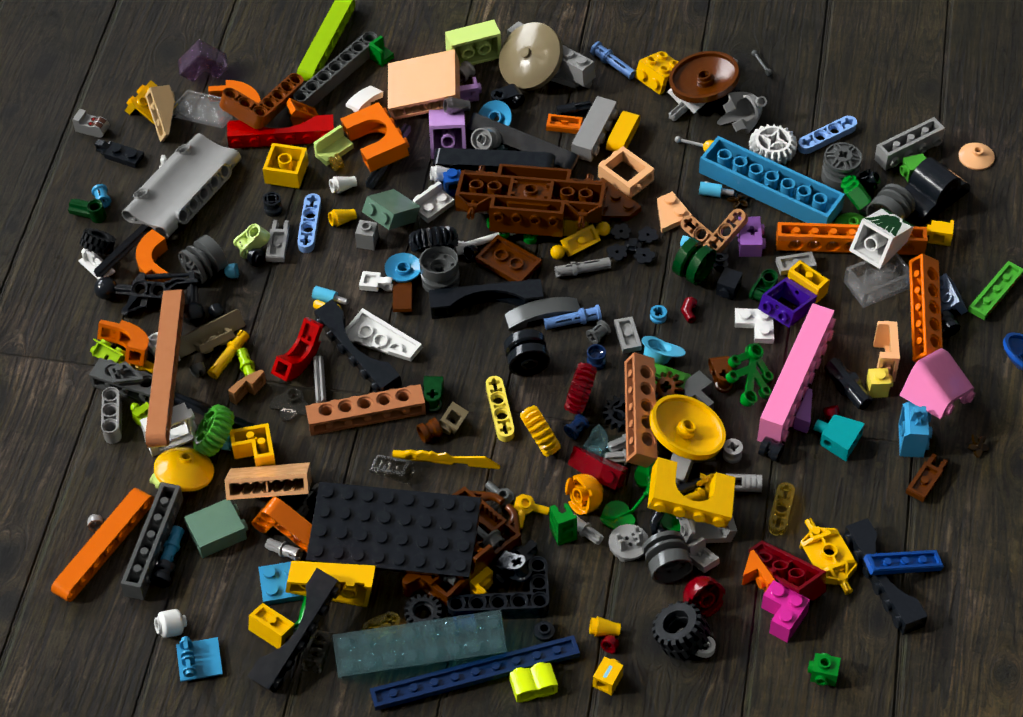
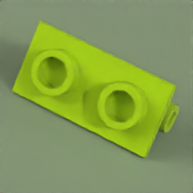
M93 338L97 344L90 349L92 356L103 359L109 356L108 359L113 360L115 363L120 364L124 362L126 351L119 347H116V349L111 348L112 344L104 339L98 341Z

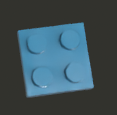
M291 562L258 567L262 598L265 605L304 599L303 595L285 592Z

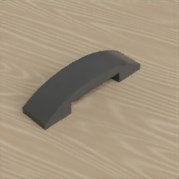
M545 298L514 308L504 314L509 331L528 327V322L578 312L580 306L577 298Z

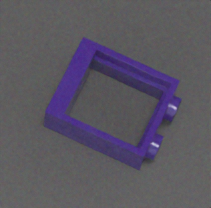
M786 277L762 295L758 309L789 328L808 314L812 303L815 304L818 295ZM783 297L798 307L792 310L777 300Z

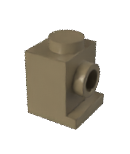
M452 401L439 421L442 432L448 435L451 433L455 435L469 411Z

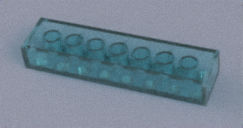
M501 610L332 635L339 679L507 653Z

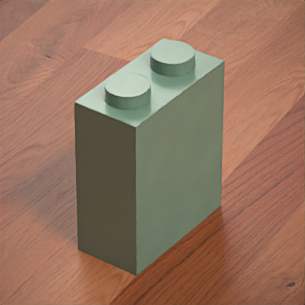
M395 189L367 196L362 213L390 230L416 222L421 206Z
M222 500L184 517L187 530L202 558L247 539V524L244 519L240 520L238 516L240 515L239 509L236 504L232 505L230 500Z

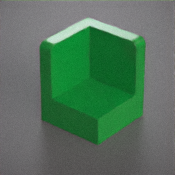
M379 36L369 43L370 59L381 67L394 59V53L384 47V37Z

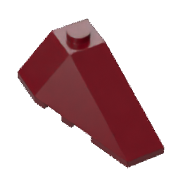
M763 540L749 549V553L752 550L756 552L771 575L786 588L811 601H814L826 592V571Z

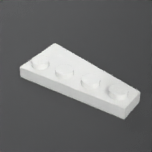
M363 308L345 328L346 334L353 344L404 360L412 361L423 348L421 343Z

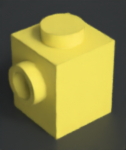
M888 368L868 369L866 387L868 394L872 398L888 397L890 387H893L892 375L889 376Z

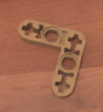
M742 209L733 210L714 233L692 215L682 218L681 227L691 237L701 241L703 246L708 245L713 248L711 245L715 243L718 246L715 250L717 253H721L747 224L748 215ZM737 215L741 216L742 219L740 221L737 220ZM691 222L696 227L695 230L688 226L687 223ZM727 227L731 228V233L728 236H723V230ZM706 231L704 239H698L699 232Z

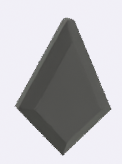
M126 361L108 368L114 385L144 381L143 377Z

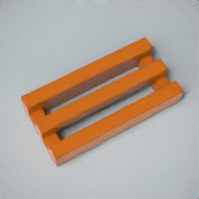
M548 114L546 131L577 134L583 123V117Z

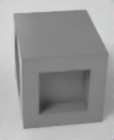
M359 220L355 232L356 248L375 250L379 238L377 222Z

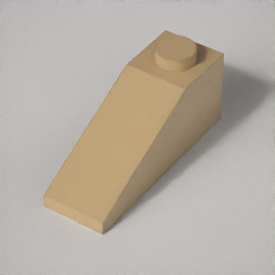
M170 85L150 87L145 94L160 142H164L170 132L175 95L171 91Z

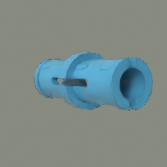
M172 527L170 536L164 543V551L160 559L173 562L176 552L180 549L179 544L185 532L182 527Z

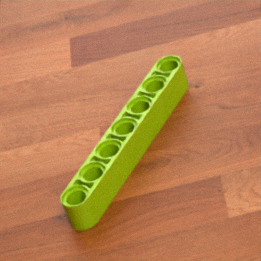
M335 0L298 67L297 74L301 75L304 81H309L325 66L354 11L355 0Z

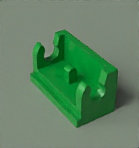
M564 503V509L566 510L564 513H560L556 505L550 506V530L558 546L577 540V516L573 514L570 506Z

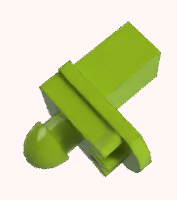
M147 401L141 406L135 402L130 406L132 419L140 427V420L148 417L149 403Z

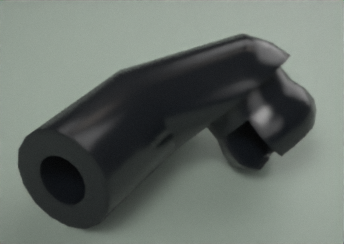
M655 511L650 519L652 535L666 531L660 524L665 512Z

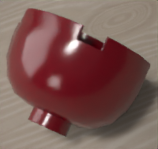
M698 576L689 581L685 586L683 602L688 601L690 604H695L702 615L710 617L723 605L722 597L723 594L725 595V589L710 576Z

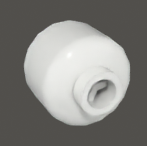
M178 609L159 612L158 616L154 619L156 633L160 634L163 638L181 635L184 627H187L186 616L182 615Z

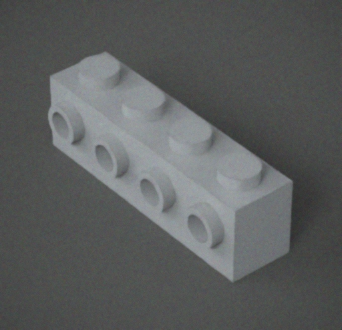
M599 96L596 97L571 144V152L579 155L580 159L591 162L594 156L598 155L600 144L604 143L607 131L611 130L613 119L616 120L618 116L617 101Z
M933 117L878 144L874 160L885 171L894 168L902 163L904 157L924 153L928 149L940 145L943 141L945 127Z

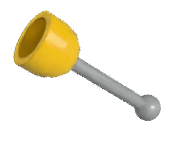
M680 136L675 137L676 143L683 142L703 147L704 151L713 143V140L705 141L703 144L682 139Z

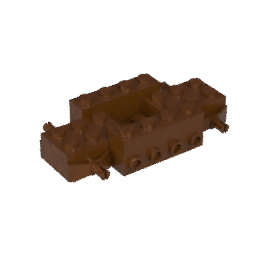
M499 164L498 173L485 172L486 167L484 165L483 167L480 165L478 171L461 170L455 193L456 211L468 212L467 218L469 220L470 217L471 220L474 219L475 213L489 214L490 231L563 237L565 220L578 221L577 227L579 229L581 224V229L585 227V222L602 223L606 182L593 181V174H590V178L589 174H587L584 180L571 179L572 169Z

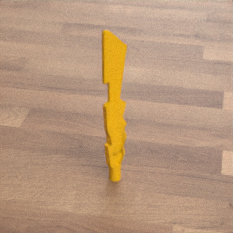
M393 450L392 454L393 458L412 461H427L448 465L462 463L468 464L470 467L500 469L499 464L486 456H451L448 453H435L434 451L428 452L424 450Z

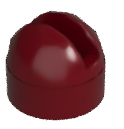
M838 405L823 409L824 415L828 420L833 415H840Z
M607 635L601 642L602 649L610 654L614 653L619 646V640L614 635Z

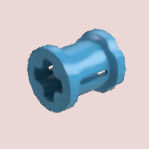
M98 184L92 188V195L96 199L101 200L104 208L108 207L112 201L111 197L107 194V186Z

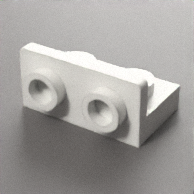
M439 181L413 199L414 203L421 206L418 216L427 223L455 204V200L442 190V183Z

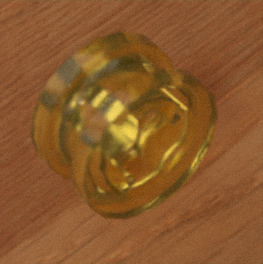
M336 153L334 157L330 156L328 158L329 164L335 172L338 171V168H344L343 160L339 154Z

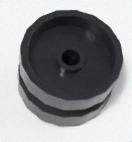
M525 329L517 331L506 338L504 351L509 370L513 374L525 377L532 376L547 368L550 363V356L546 348L545 337L541 332Z

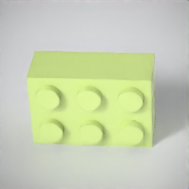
M495 20L445 32L446 51L455 49L460 66L464 61H469L472 65L499 59L501 33Z

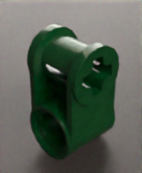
M772 269L764 270L751 288L749 299L752 300L754 298L761 301L762 295L778 284V273Z
M424 376L423 391L425 408L428 412H438L442 407L443 376Z

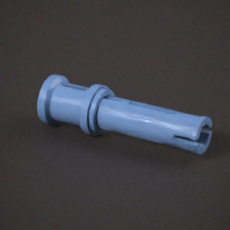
M600 41L593 44L590 54L599 57L601 62L610 64L629 80L635 77L636 70L617 58L611 49L602 46Z
M598 304L593 308H580L578 312L544 318L545 329L548 330L575 323L584 325L590 321L602 320L600 306Z

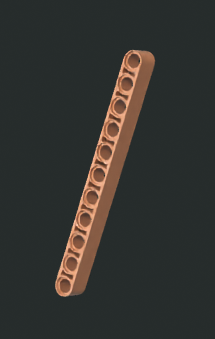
M183 289L163 291L145 433L148 448L169 446L185 307Z

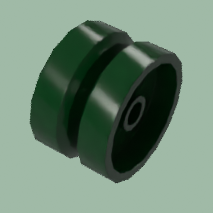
M694 237L689 238L676 254L672 265V272L682 278L686 277L687 281L697 286L706 279L716 261L717 251L708 245L703 246V243Z

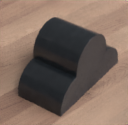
M926 158L916 167L910 177L909 184L904 187L910 192L915 201V210L908 219L918 227L924 226L968 193L970 184L934 158Z

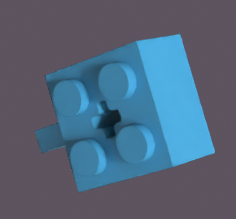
M910 401L903 404L898 423L900 456L924 458L925 450H929L932 427H929L931 414L926 411V406L919 407Z

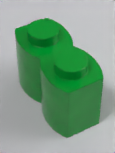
M848 175L842 180L841 188L857 210H861L871 202L872 198L855 175Z

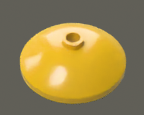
M177 447L166 450L157 457L154 463V474L160 483L179 485L182 492H191L206 487L212 481L214 466L212 461L206 455L200 454L199 451L193 448Z

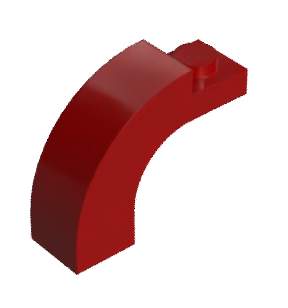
M309 317L304 318L294 345L287 353L276 356L271 374L284 381H290L298 377L316 355L321 344L319 337L324 325Z

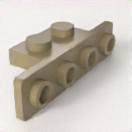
M235 309L181 336L180 358L194 351L207 354L212 352L214 347L225 345L231 341L230 339L235 337L234 331L245 326L240 310Z

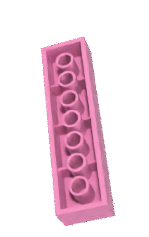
M812 303L760 417L757 441L762 442L767 436L776 443L786 442L789 435L788 429L793 427L794 415L800 407L802 397L804 398L809 388L807 387L808 384L813 382L814 370H818L821 363L820 357L826 353L828 346L826 343L831 341L833 337V328L836 319L833 318L834 310Z

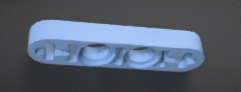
M844 116L801 137L798 141L799 152L803 154L812 153L853 133L857 126L856 118ZM836 129V130H838L839 132H838V133H832V132H830V130ZM822 136V137H824L825 139H824V140H818V139H816V137Z
M315 193L308 194L304 199L297 240L298 249L302 253L312 252L315 247L321 211V199ZM308 214L315 215L314 218H307L306 216ZM305 228L313 229L311 232L304 231Z

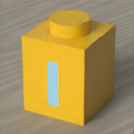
M604 656L593 676V687L612 696L623 676L624 665L616 659H609Z

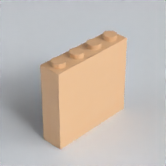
M455 49L388 63V110L393 120L429 113V110L443 109L444 99L448 97L460 99V61Z
M310 462L231 468L225 478L226 500L309 494L312 482Z

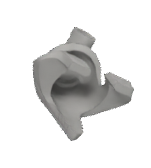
M731 92L727 94L728 102L722 105L726 114L717 121V124L723 125L734 122L732 126L736 132L745 130L749 134L757 124L762 114V109L767 104V99L764 96L757 97L748 92Z

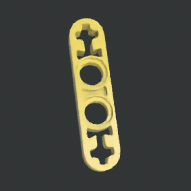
M491 376L486 380V392L496 434L500 441L509 442L514 438V425L503 380L498 376ZM492 384H496L497 391L494 392V387ZM496 398L503 399V402L500 404H496L493 402V400ZM503 413L507 415V418L498 419L497 415ZM503 426H506L508 434L503 432Z

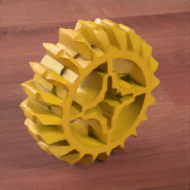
M537 406L528 407L520 413L522 421L544 456L553 455L561 449L559 441Z

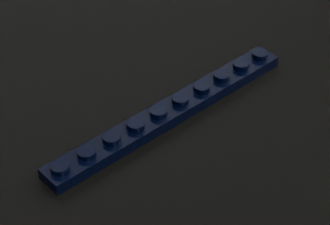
M572 635L370 688V694L375 711L510 676V673L519 667L531 668L539 662L551 663L552 665L580 657V651L575 637Z

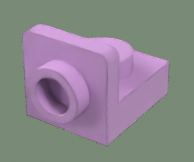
M472 77V84L460 86V99L469 100L470 102L479 101V93H482L481 84L477 83L476 77Z

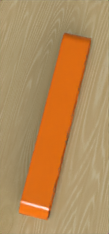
M133 488L55 579L51 592L68 602L73 601L149 511L154 497L138 488Z

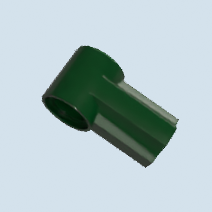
M74 198L69 202V214L90 218L94 223H101L107 217L101 200L85 201Z

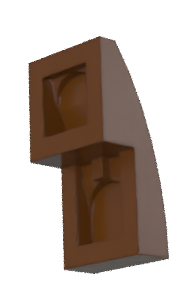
M393 281V312H412V281Z

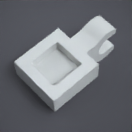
M363 271L359 289L378 292L380 287L385 291H392L393 278L382 277L379 272Z

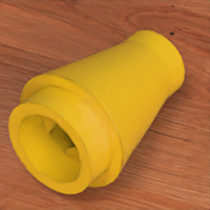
M333 209L328 213V218L331 226L338 227L355 220L357 215L355 209Z
M599 616L591 618L589 634L594 635V637L620 635V623H615Z

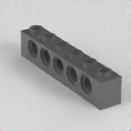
M161 482L121 581L125 597L145 599L151 584L150 577L156 570L155 564L163 553L164 543L169 538L184 499L181 486Z

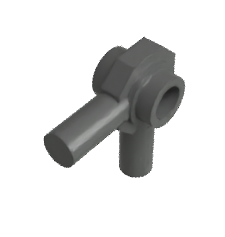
M491 481L485 484L489 491L505 498V502L502 505L495 501L490 505L495 511L499 508H505L509 503L513 504L515 502V495L510 489H499Z

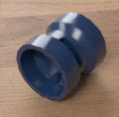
M593 344L587 349V363L596 367L597 371L602 370L606 365V349L602 345Z

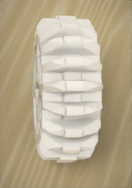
M768 124L765 127L760 126L750 136L749 150L778 164H786L796 154V136H793V131H789L788 127L783 129L782 125L779 127L775 126V124L773 126Z

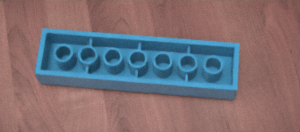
M717 136L700 158V174L803 222L832 224L843 209L844 193L720 136Z

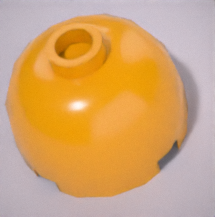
M577 474L567 479L565 493L566 495L569 494L571 501H568L575 513L578 515L588 514L601 505L603 487L594 476Z

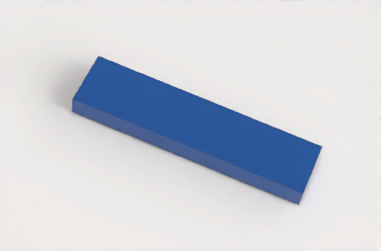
M937 550L866 554L863 558L870 575L941 571L944 567Z

